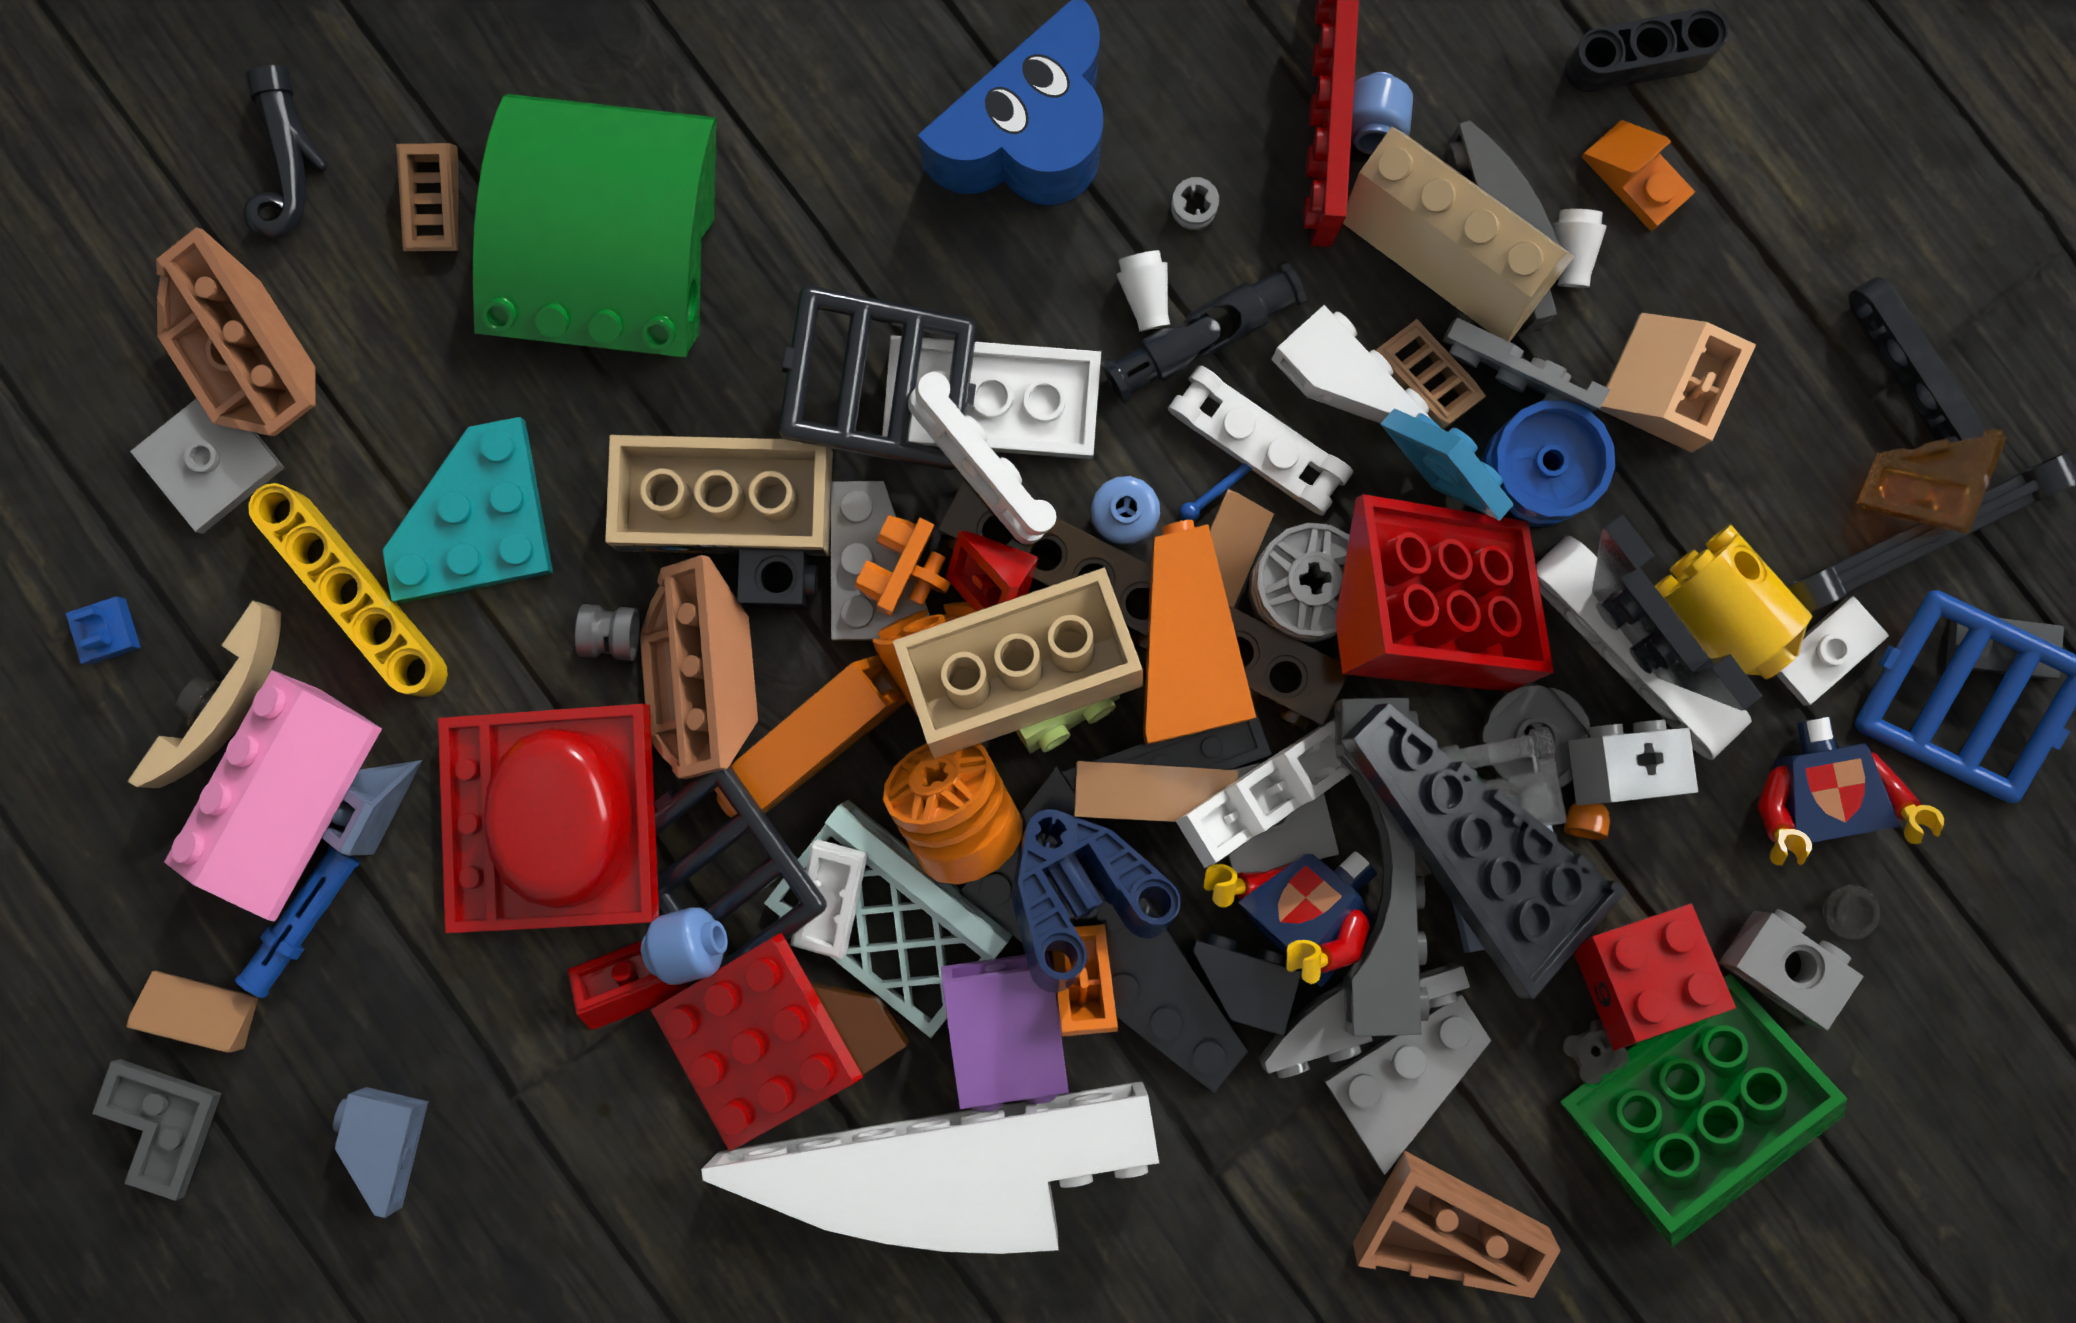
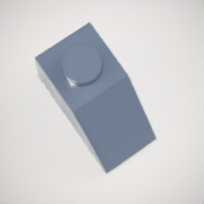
M365 1087L349 1093L347 1099H343L337 1108L333 1122L334 1131L339 1132L335 1150L374 1216L386 1218L403 1207L428 1101Z

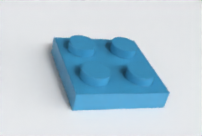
M1395 408L1380 424L1433 489L1499 521L1514 505L1500 487L1504 482L1502 477L1492 467L1476 457L1474 453L1478 447L1464 432L1457 428H1452L1447 432L1422 413H1418L1416 417H1413Z

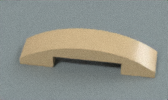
M255 601L251 602L221 645L239 657L184 738L159 736L128 782L136 787H164L195 770L230 739L242 724L253 704L255 695L262 688L271 671L280 635V611L266 604Z

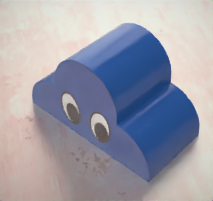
M1071 0L918 134L923 169L937 184L953 192L976 194L988 191L1004 181L1010 189L1023 199L1042 205H1056L1068 202L1079 196L1089 187L1096 176L1100 163L1103 109L1100 99L1095 92L1100 42L1099 25L1094 12L1085 0Z

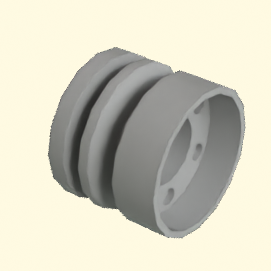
M1305 523L1286 529L1270 542L1260 554L1249 575L1248 599L1254 617L1306 645L1327 640L1337 634L1335 621L1350 535L1332 525ZM1308 569L1312 570L1314 578H1323L1324 584L1316 590L1315 594H1312L1310 586L1300 585L1299 580L1308 573Z

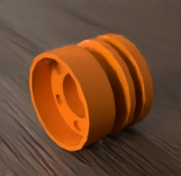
M926 743L909 752L895 765L885 782L883 801L890 816L897 824L902 836L906 839L923 872L937 882L957 885L976 881L998 870L1014 854L1022 838L1023 819L985 747L981 744H976L934 759Z

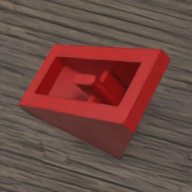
M959 531L946 578L977 612L1028 594L1039 557L970 531Z

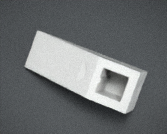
M1325 305L1281 343L1271 359L1300 391L1310 399L1380 424L1394 408L1413 417H1416L1418 413L1428 416L1429 407L1423 398L1410 388L1404 390L1391 376L1393 369L1388 361L1375 350L1368 352L1355 338L1357 331L1353 324L1340 312L1332 314Z

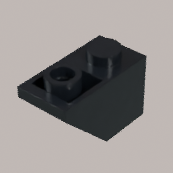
M1210 932L1207 933L1205 942L1192 938L1189 949L1227 1017L1233 1021L1284 1036L1301 976V971L1294 970L1293 972L1286 970L1287 956L1259 947L1257 957L1236 951L1239 941Z

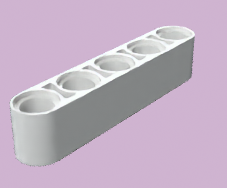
M1565 536L1536 564L1540 593L1673 729L1690 728L1692 748L1701 756L1713 760L1752 722L1750 715L1746 710H1738L1657 678L1654 673L1648 674L1641 669L1630 654L1629 649L1633 645L1620 628L1618 630L1612 629L1597 611L1596 604L1599 601L1592 593L1597 557L1577 539Z

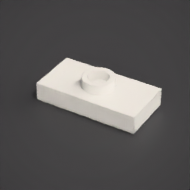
M1854 596L1847 597L1804 634L1800 654L1776 675L1804 706L1811 705L1889 635Z
M818 839L811 844L806 872L826 899L827 907L821 915L792 936L790 946L843 959L848 949L868 856L867 852Z

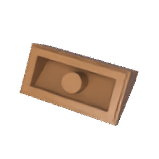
M1228 489L1211 525L1210 533L1228 605L1234 608L1274 513L1239 493Z
M152 971L129 1015L126 1027L223 1052H234L245 1048L258 997L159 971Z

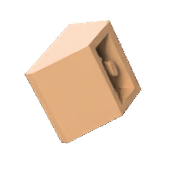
M1641 313L1606 385L1610 391L1599 410L1692 453L1713 441L1756 344L1708 322Z

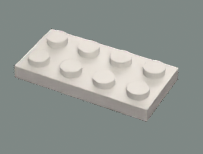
M892 335L882 436L886 437L888 435L901 336ZM923 338L917 383L923 375L929 372L940 373L949 382L954 340ZM975 342L970 383L976 384L974 405L971 409H966V415L973 417L981 425L987 436L986 443L994 452L1093 459L1101 351ZM912 415L909 441L938 446Z

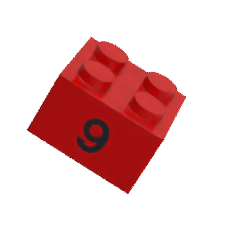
M1692 903L1592 936L1585 940L1574 952L1614 1051L1736 1008Z

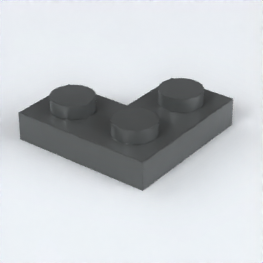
M122 1059L111 1061L92 1114L143 1131L124 1184L174 1201L184 1198L222 1093Z

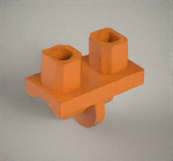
M888 515L878 535L876 544L901 555L893 572L866 560L854 584L855 589L870 600L878 603L877 611L892 617L910 579L914 580L916 584L908 599L918 605H924L931 589L939 593H947L950 582L938 575L946 559L944 556L931 551L924 568L917 565L933 533L934 524L922 518H919L917 524H914L908 520Z

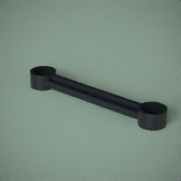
M2069 451L2054 456L2018 473L2015 477L1844 560L1787 585V588L1811 613L1841 599L1847 593L2032 503L2076 485V465Z

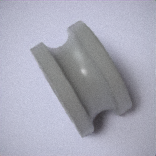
M1191 177L1183 180L1176 187L1171 202V213L1174 220L1181 227L1188 230H1200L1207 227L1214 220L1219 206V194L1216 187L1210 181L1201 177ZM1195 193L1203 195L1205 197L1203 207L1207 211L1201 214L1200 210L1197 209L1195 215L1187 213L1185 211L1187 201L1183 197L1189 194L1191 199H1193Z

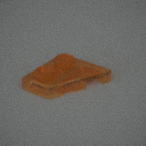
M1991 429L1983 431V437L1954 443L1944 439L1925 443L1920 448L1914 450L1901 448L1877 453L1857 503L1865 510L1969 534L2006 441V436L2002 430Z

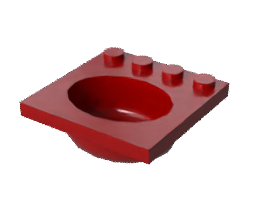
M631 704L438 718L445 933L650 923L659 917L650 705Z

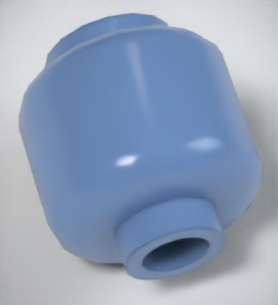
M1375 72L1354 82L1351 143L1358 150L1372 155L1391 127L1409 136L1413 93L1405 82L1386 72Z
M1132 476L1115 477L1105 482L1095 493L1090 509L1091 525L1097 537L1103 542L1118 549L1135 548L1145 543L1156 529L1160 517L1159 499L1153 488L1143 480ZM1124 503L1122 508L1116 510L1117 504ZM1129 504L1136 509V512L1129 508ZM1126 513V514H1127L1128 516H1130V517H1127V518H1126V517H1122V516H1120V515Z
M687 908L657 917L650 923L641 943L642 958L648 971L668 985H678L710 977L721 965L723 953L728 945L727 934L723 925L715 921L712 915L702 908Z

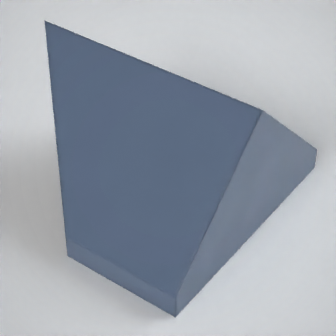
M423 760L360 769L322 838L338 852L348 856L374 855Z

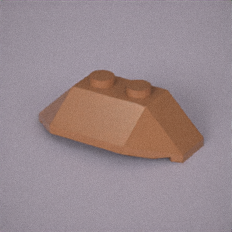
M197 227L156 259L157 275H160L157 294V337L213 424L276 436L315 406V365L257 277L203 229Z
M701 555L661 568L657 580L660 586L650 602L640 633L645 704L650 705L652 744L660 755L673 767L672 771L680 779H689L728 769L758 722L749 617L741 604L737 602V598L710 557Z

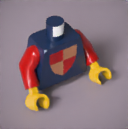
M1830 717L1797 722L1803 754L1775 759L1774 770L1769 772L1757 803V809L1768 837L1771 841L1776 842L1770 852V860L1773 864L1780 866L1783 865L1788 856L1787 850L1792 851L1796 855L1799 865H1803L1812 850V842L1899 827L1898 819L1907 821L1904 827V836L1912 844H1920L1924 836V832L1918 824L1929 827L1933 835L1937 837L1940 836L1944 826L1942 813L1932 806L1921 805V802L1905 783L1876 753L1871 752L1866 744L1836 747Z
M1356 851L1334 871L1314 854H1305L1295 862L1267 871L1241 872L1237 874L1228 865L1214 864L1206 870L1204 888L1208 891L1213 890L1212 900L1219 907L1230 906L1234 902L1235 895L1241 899L1239 902L1240 906L1257 930L1287 956L1286 970L1293 972L1294 970L1301 969L1302 979L1310 984L1316 983L1319 987H1322L1337 969L1357 963L1361 959L1369 928L1374 917L1358 893L1377 875V872Z

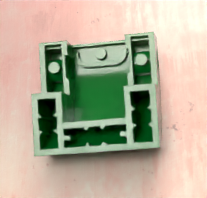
M513 94L503 96L489 133L477 194L473 244L475 334L686 358L688 351L699 336L701 238L714 222L717 117Z

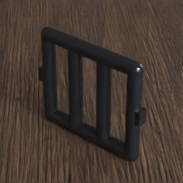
M815 286L803 287L798 297L791 347L785 348L781 372L787 373L779 422V434L786 440L938 469H955V465L940 447L909 441L912 414L908 408V399L917 384L924 331L955 337L949 375L950 393L948 397L961 413L966 416V409H971L974 405L976 384L970 383L977 334L976 323L966 317ZM819 310L850 316L834 427L802 421ZM872 320L903 327L887 437L856 431Z
M731 766L728 769L697 776L679 791L674 788L654 802L656 807V836L717 787L720 788L737 812L661 874L657 870L660 912L662 915L685 909L673 891L749 831L769 858L703 909L711 914L715 921L721 922L780 876L784 878L800 903L723 960L719 969L780 933L783 934L786 940L821 915L827 907L826 899Z

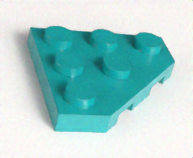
M516 417L470 426L462 435L383 548L392 602L400 604L553 573L527 426L523 418Z

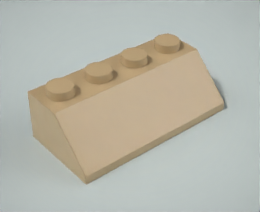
M1394 127L1389 129L1360 170L1347 203V216L1343 222L1344 225L1484 329L1508 342L1512 340L1575 257L1419 143Z
M1105 567L893 641L919 721L934 759L1143 687V669Z

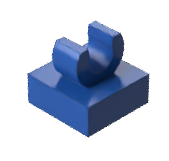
M116 596L66 613L80 663L92 665L141 648L125 598Z

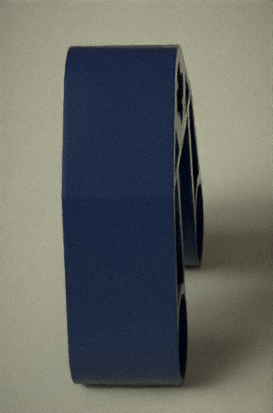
M1052 809L1039 811L1029 820L1019 844L1011 899L1032 979L1039 988L1047 992L1058 993L1067 990L1075 983L1087 962V951L1082 939L1070 921L1071 916L1047 877L1050 876L1076 920L1082 916L1089 915L1094 909L1103 905L1104 901L1078 861L1081 859L1107 903L1112 904L1125 927L1132 934L1147 939L1161 935L1168 928L1180 909V895L1177 888L1115 832ZM1040 833L1045 834V840H1047L1049 835L1055 838L1057 843L1054 849H1049V842L1046 843L1045 847L1037 842ZM1151 898L1157 901L1163 910V917L1151 918L1145 915L1139 906V899ZM1049 951L1064 953L1069 958L1071 970L1065 973L1051 970L1046 964L1045 953Z

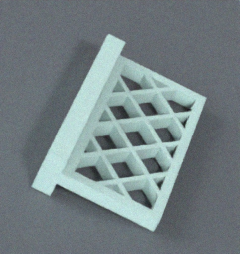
M847 800L836 807L826 820L824 827L798 861L806 869L811 844L816 839L827 842L831 836L844 847L867 852L866 865L870 868L864 870L863 877L880 875L889 882L892 904L864 907L861 884L855 912L860 945L848 946L847 953L842 960L831 958L931 1038L947 1019L941 976V966H947L944 945L964 943L981 956L979 961L989 960L997 957L1012 937V934L959 894L961 890L957 886L937 882L926 875L911 849L850 800ZM784 878L764 902L765 905L780 917L793 908L783 900L784 896L791 889ZM900 892L912 902L901 903ZM922 909L929 914L933 921L934 937L906 940L902 911ZM894 912L897 941L869 944L865 915ZM942 926L945 927L948 931H950L953 935L943 936ZM936 946L939 975L910 977L907 948ZM898 949L902 978L882 980L872 972L870 952ZM861 953L862 963L851 954ZM940 983L943 1006L932 1020L914 1006L912 986ZM903 987L904 997L893 988Z

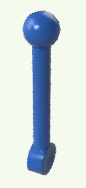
M1243 463L1194 503L1186 502L1179 510L1181 519L1183 521H1196L1204 507L1249 473L1252 468Z

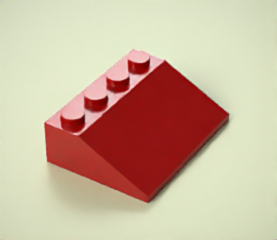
M1365 494L1356 498L1335 621L1342 674L1510 692L1554 673L1528 521L1504 517L1499 521L1486 514Z

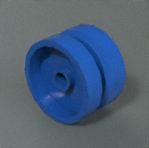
M1566 400L1540 401L1520 410L1488 440L1481 459L1482 462L1492 467L1502 477L1504 482L1500 487L1514 504L1504 516L1510 519L1528 521L1529 527H1552L1592 507L1607 491L1615 470L1614 444L1604 423L1587 408ZM1549 462L1552 471L1547 469L1543 463Z

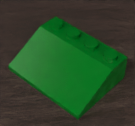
M1731 974L1724 977V980L1736 1006L1735 1009L1638 1042L1560 1101L1562 1107L1633 1202L1671 1247H1674L1843 1118L1846 1109V1096Z

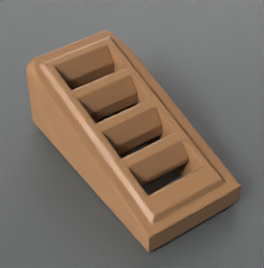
M450 143L396 144L403 251H458L459 171L457 146ZM417 162H439L440 172H417ZM417 183H441V193H417ZM417 204H442L443 214H417ZM417 225H443L444 235L417 236Z
M1418 319L1375 350L1391 365L1393 369L1392 376L1404 390L1408 388L1414 390L1423 398L1429 407L1427 415L1443 430L1486 397L1474 379ZM1413 340H1416L1421 348L1401 362L1395 354ZM1429 356L1434 364L1415 377L1410 369ZM1441 372L1447 380L1429 392L1423 385ZM1454 388L1459 397L1444 408L1437 400Z

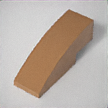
M1077 761L1074 816L1176 822L1177 819L1238 779V771Z

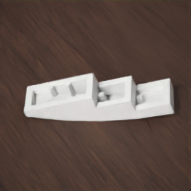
M1334 718L1258 765L1176 820L1204 868L1217 863L1250 838L1265 832L1298 807L1313 801L1350 774L1336 758Z

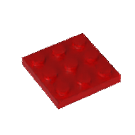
M782 933L718 969L710 977L701 979L651 1009L652 1014L729 1152L851 1086L863 1077Z

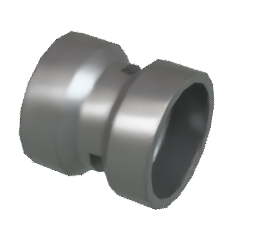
M582 604L578 612L575 630L577 655L579 657L597 658L601 653L612 654L617 660L633 661L636 658L640 638V615L638 609L619 607L615 612L604 611L599 605Z

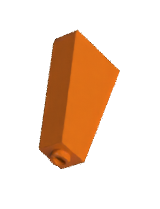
M1184 520L1163 526L1161 528L1163 535L1155 537L1152 543L1143 720L1145 745L1246 722L1256 718L1209 525L1195 527L1193 520Z
M879 655L853 662L730 766L766 814L908 701ZM717 787L715 791L718 794L717 801L720 807L728 816L733 817L737 812L720 788Z

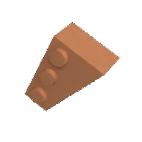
M1403 1151L1353 1241L1359 1267L1376 1269V1266L1403 1270L1408 1271L1410 1276L1428 1279L1430 1275L1462 1281L1464 1286L1530 1298L1535 1297L1561 1251L1548 1226L1406 1151Z

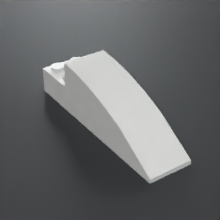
M1141 1081L1057 1095L1054 1100L1040 1104L1020 1101L1003 1104L1002 1107L987 1112H978L971 1109L736 1148L730 1152L729 1150L719 1151L701 1171L703 1181L826 1231L884 1244L935 1251L1005 1254L1058 1250V1230L1050 1181L1059 1180L1060 1187L1067 1188L1093 1182L1092 1174L1114 1171L1116 1178L1141 1176L1148 1173L1147 1165L1157 1164L1159 1159L1149 1098Z

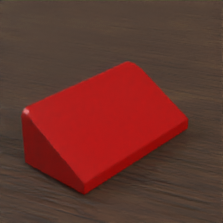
M642 940L567 969L576 1013L587 1027L592 1030L659 1005L688 988L689 984L687 982L678 985H668L657 976L651 974L642 958Z

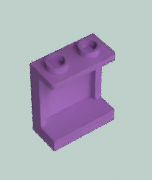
M1046 952L1045 961L1052 970L1049 953ZM1025 954L941 966L942 986L960 1109L972 1108L974 1111L987 1112L1002 1107L1005 1102L1025 1100L1028 1103L1040 1104L1054 1100L1058 1094L1069 1093L1056 992H1047L1039 988L1033 981Z

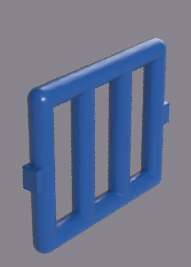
M1932 590L1924 597L1897 647L1894 648L1889 645L1878 663L1885 668L1855 719V728L1858 732L2011 804L2017 803L2024 796L2051 748L2054 747L2060 750L2071 732L2065 729L2064 726L2076 708V655L1942 591ZM1941 615L1969 629L1911 731L1907 732L1882 720V717ZM1989 639H1992L2018 653L1959 755H1956L1930 742ZM2041 662L2066 674L2067 677L2006 779L1979 766L2038 663Z

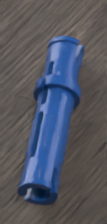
M331 845L328 847V851L305 884L299 889L297 895L274 928L267 927L261 935L262 945L243 972L235 979L240 987L257 997L266 998L270 988L291 959L297 960L304 951L301 944L324 911L329 907L331 901L355 867H358L360 860L354 855L348 856L338 852Z

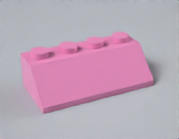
M271 670L262 688L255 695L253 704L237 733L230 740L226 752L209 783L202 790L199 800L181 833L175 838L172 849L164 863L193 885L264 919L275 922L382 728L321 689Z

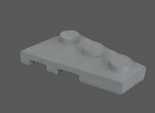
M1459 318L1451 322L1441 340L1451 346L1449 354L1456 360L1473 368H1477L1479 362H1482L1498 371L1495 379L1500 383L1522 393L1526 386L1545 395L1543 401L1566 400L1585 407L1589 411L1600 409L1610 391L1609 388L1592 381L1589 388H1580L1569 382L1571 375L1566 372V368L1549 360L1544 361L1535 357L1529 362L1521 358L1524 351L1515 344Z
M884 481L831 482V639L833 641H873V638L879 639L878 632L894 621L921 610L927 609L928 611L926 603L921 606L908 599L916 584L912 579L909 580L892 617L877 611L878 603L870 600L854 588V584L866 560L893 572L901 555L876 544L878 535L888 515L896 517Z
M1456 993L1457 1001L1429 1011L1428 1021H1421L1422 1035H1391L1323 1079L1384 1175L1491 1042V1039L1462 994Z

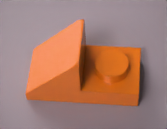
M1621 120L1583 153L1581 157L1652 232L1685 203L1695 191L1661 155V152L1671 143L1670 139Z

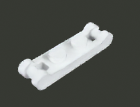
M1198 365L1188 378L1191 385L1183 396L1176 395L1168 407L1169 412L1242 464L1245 463L1250 466L1254 472L1306 508L1323 516L1333 503L1330 498L1338 485L1344 486L1353 474L1351 467L1339 458L1327 454L1225 384L1214 372ZM1208 396L1220 404L1212 418L1200 409ZM1307 465L1321 473L1313 485H1309L1299 479Z
M929 372L923 375L908 399V408L911 414L1014 538L1026 545L1037 542L1055 524L1056 511L1053 506L1044 500L1034 501L1021 485L1022 479L1015 466L1006 458H999L986 443L987 436L981 425L969 415L964 416L948 397L950 384L947 378L937 372Z

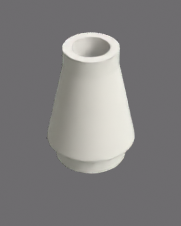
M1563 209L1559 211V221L1553 223V230L1558 244L1575 257L1559 276L1558 286L1570 288L1590 287L1591 274L1607 227L1602 224V212L1589 209Z
M1160 251L1139 253L1118 260L1121 272L1116 275L1136 317L1139 332L1170 325L1168 317L1167 262H1162Z

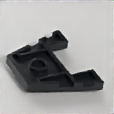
M1620 515L1604 527L1601 532L1592 593L1599 601L1596 604L1598 613L1612 629L1618 630L1620 628L1633 645L1629 649L1631 656L1646 673H1654L1661 680L1743 711L1763 697L1731 654L1713 659L1709 658L1640 568L1655 555L1624 515Z

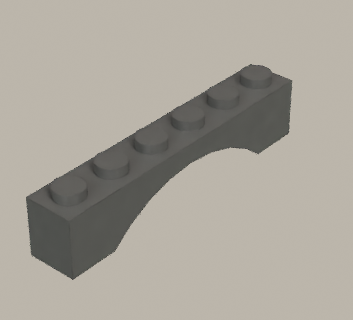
M1409 698L1342 699L1334 703L1336 758L1354 778L1369 804L1379 833L1383 862L1381 898L1373 928L1365 942L1361 959L1357 963L1352 964L1343 976L1345 1032L1353 1036L1422 1035L1421 1021H1428L1429 1019L1428 991L1426 987H1420L1419 965H1425L1427 962L1426 935L1424 931H1418L1417 909H1423L1425 905L1424 880L1422 876H1416L1415 854L1419 853L1341 741L1378 704H1391L1419 726L1417 712L1409 711Z

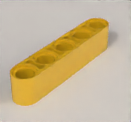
M276 483L265 484L258 488L251 496L248 505L249 515L254 524L387 684L397 692L418 697H429L438 693L445 685L448 676L447 666L443 658L397 603L391 601V596L311 500L297 491ZM288 499L290 502L289 515L284 521L277 523L274 514L276 507L282 501ZM322 539L324 543L323 555L318 561L310 564L307 554L308 549L314 541ZM355 579L358 586L356 597L351 602L344 604L340 593L342 586L348 580ZM388 618L392 628L391 635L386 642L378 645L374 639L375 626L379 621ZM421 658L425 664L426 672L421 682L413 686L407 678V670L412 661Z

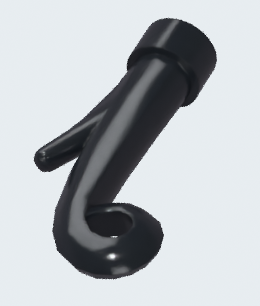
M265 65L248 70L246 72V79L250 98L257 104L266 132L282 195L268 192L254 195L247 201L243 217L247 227L254 234L262 238L275 239L283 237L295 229L303 216L306 186L302 155L317 170L322 172L327 169V163L312 144L297 115L292 99L294 92L289 69L279 65ZM267 206L276 207L282 211L279 217L272 221L262 220L259 214Z

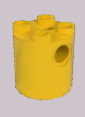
M1730 524L1705 544L1708 549L1699 554L1694 549L1677 561L1669 569L1675 578L1670 574L1659 581L1655 587L1709 658L1713 659L1731 654L1746 675H1761L1764 679H1769L1786 668L1800 654L1806 627L1812 615Z

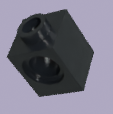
M739 549L737 602L741 606L755 609L808 610V597H817L818 566L810 565V557L804 550ZM778 567L791 569L793 580L790 587L781 593L769 592L766 585L769 573Z

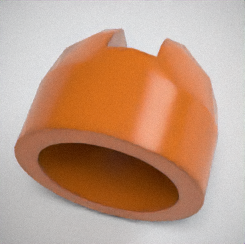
M1574 803L1566 814L1564 832L1584 839H1607L1610 825L1609 811L1603 803L1576 805Z

